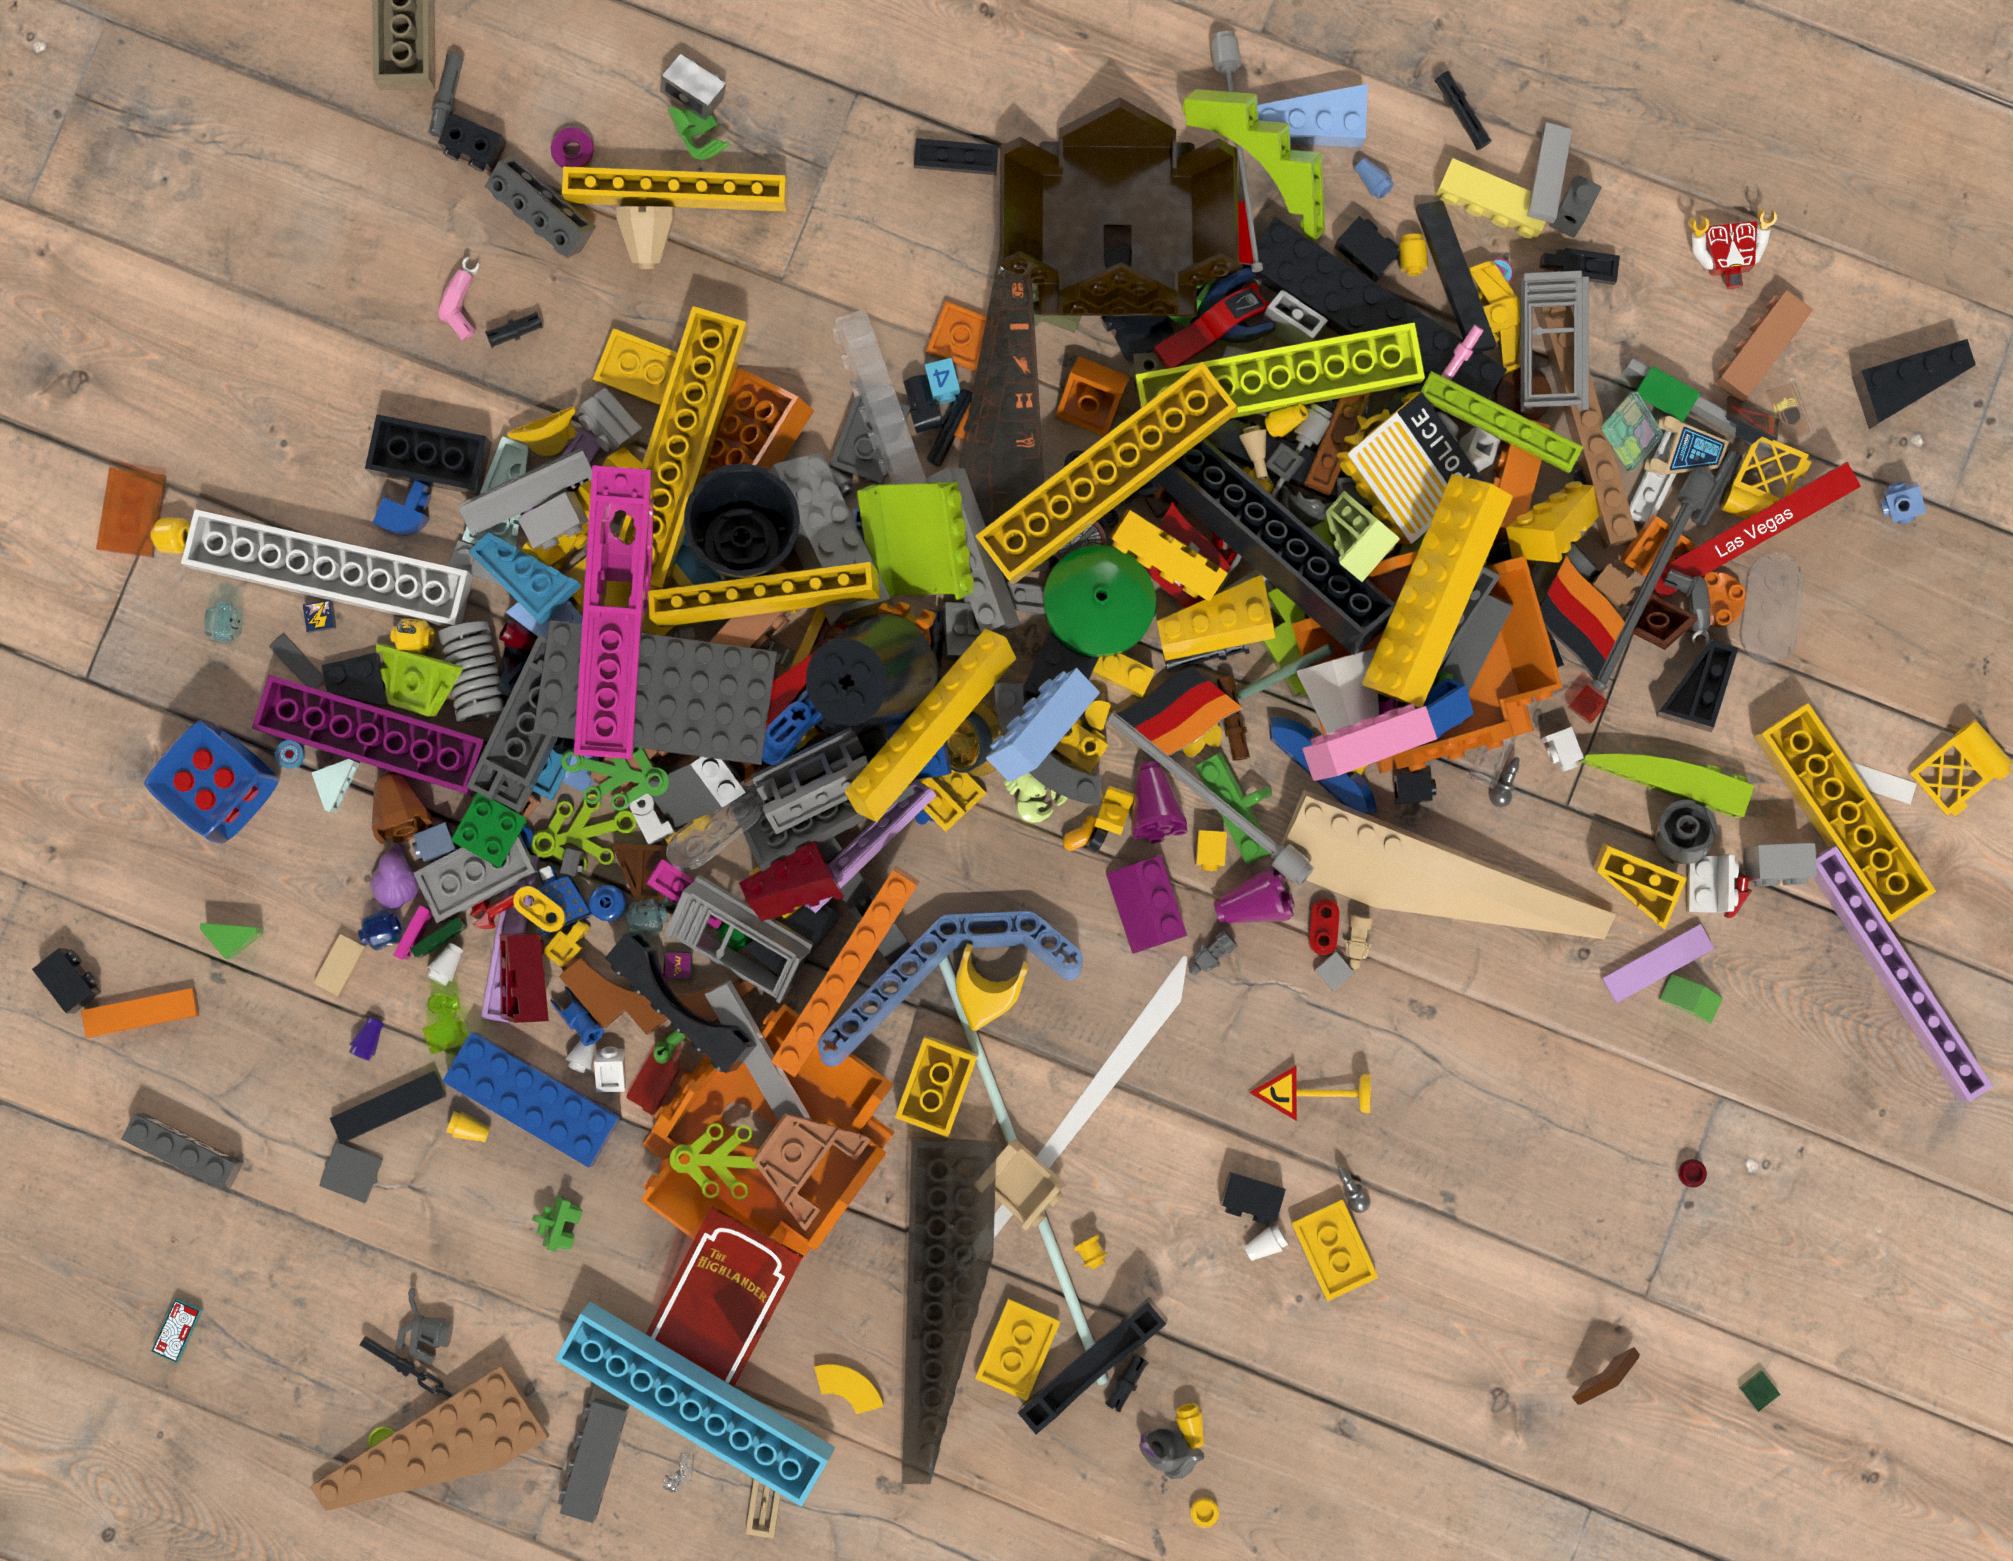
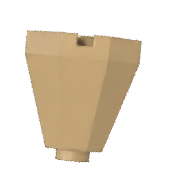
M616 207L617 221L631 262L638 263V269H655V263L662 262L675 219V207Z

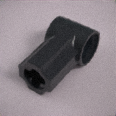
M926 375L913 376L903 381L911 406L910 414L916 434L942 427L943 424L938 406L933 401Z

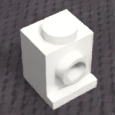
M1572 727L1541 738L1542 744L1547 742L1549 744L1547 754L1551 763H1556L1557 768H1561L1562 772L1578 767L1576 761L1584 758Z

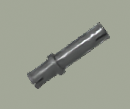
M446 54L436 102L432 104L433 114L428 134L434 137H441L451 113H454L453 101L464 58L457 54Z

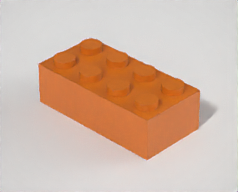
M1533 421L1550 430L1551 425ZM1501 440L1499 445L1503 446V450H1501L1500 455L1496 456L1493 472L1497 473L1493 482L1490 483L1513 496L1496 535L1497 538L1508 540L1506 527L1516 521L1518 516L1529 511L1542 460Z

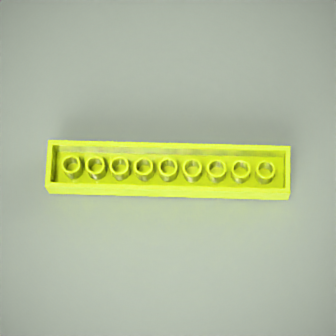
M1415 323L1203 362L1236 404L1238 413L1232 418L1274 411L1298 404L1306 405L1419 384L1425 379ZM1200 363L1136 374L1141 408Z

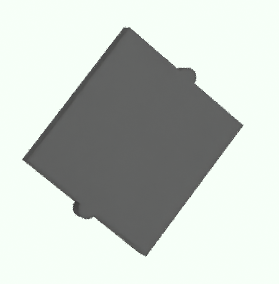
M336 1142L329 1161L325 1162L326 1169L319 1186L366 1203L373 1184L378 1182L376 1176L383 1159Z

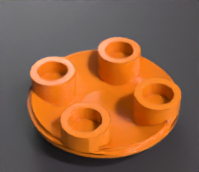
M1709 572L1702 577L1706 580L1710 594V626L1723 627L1731 624L1741 615L1745 606L1746 592L1739 581L1730 574Z

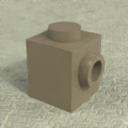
M1154 352L1133 354L1132 362H1128V376H1130L1129 379H1134V387H1137L1136 374L1166 369Z

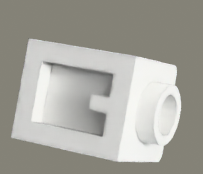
M608 1046L596 1051L594 1060L596 1092H625V1049Z

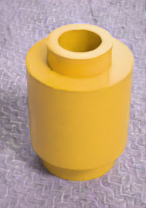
M1422 234L1402 236L1401 243H1399V251L1401 252L1399 255L1400 271L1406 272V276H1420L1424 270L1428 269L1426 241L1423 240Z

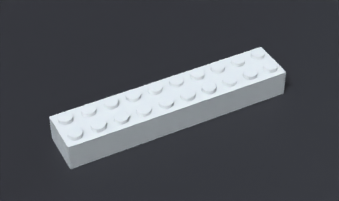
M194 509L181 564L190 569L402 617L422 619L429 623L447 627L462 624L473 580V575L466 570Z

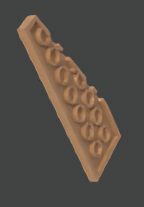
M501 1364L312 1484L310 1488L325 1511L501 1468L547 1439L549 1433L504 1364Z

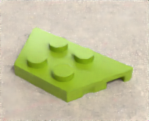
M376 644L377 653H382L385 668L381 669V675L385 683L387 703L425 716H436L460 676L463 666L418 653L400 651L391 645Z

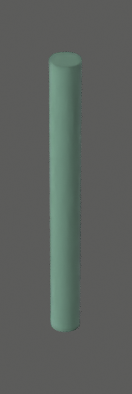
M1328 643L1237 691L1239 699L1244 700L1297 673L1298 670H1302L1335 652L1334 647L1331 643Z

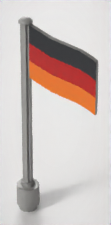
M1190 667L1171 676L1138 703L1119 713L1114 710L1108 714L1106 724H1112L1268 851L1274 860L1272 866L1292 883L1296 881L1301 885L1309 877L1314 867L1310 864L1311 861L1291 844L1286 847L1277 845L1169 757L1196 742L1224 718L1244 708L1193 667Z

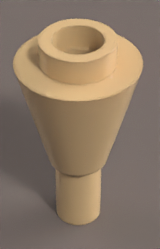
M1259 425L1243 429L1244 434L1240 435L1239 438L1251 461L1254 463L1257 479L1268 477L1264 460L1266 456V430H1260Z

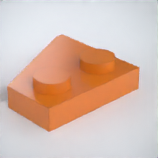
M1651 514L1637 534L1638 537L1632 541L1620 558V561L1639 575L1647 576L1671 526L1656 515ZM1681 534L1668 562L1674 559L1673 556L1681 551L1692 549L1695 544Z

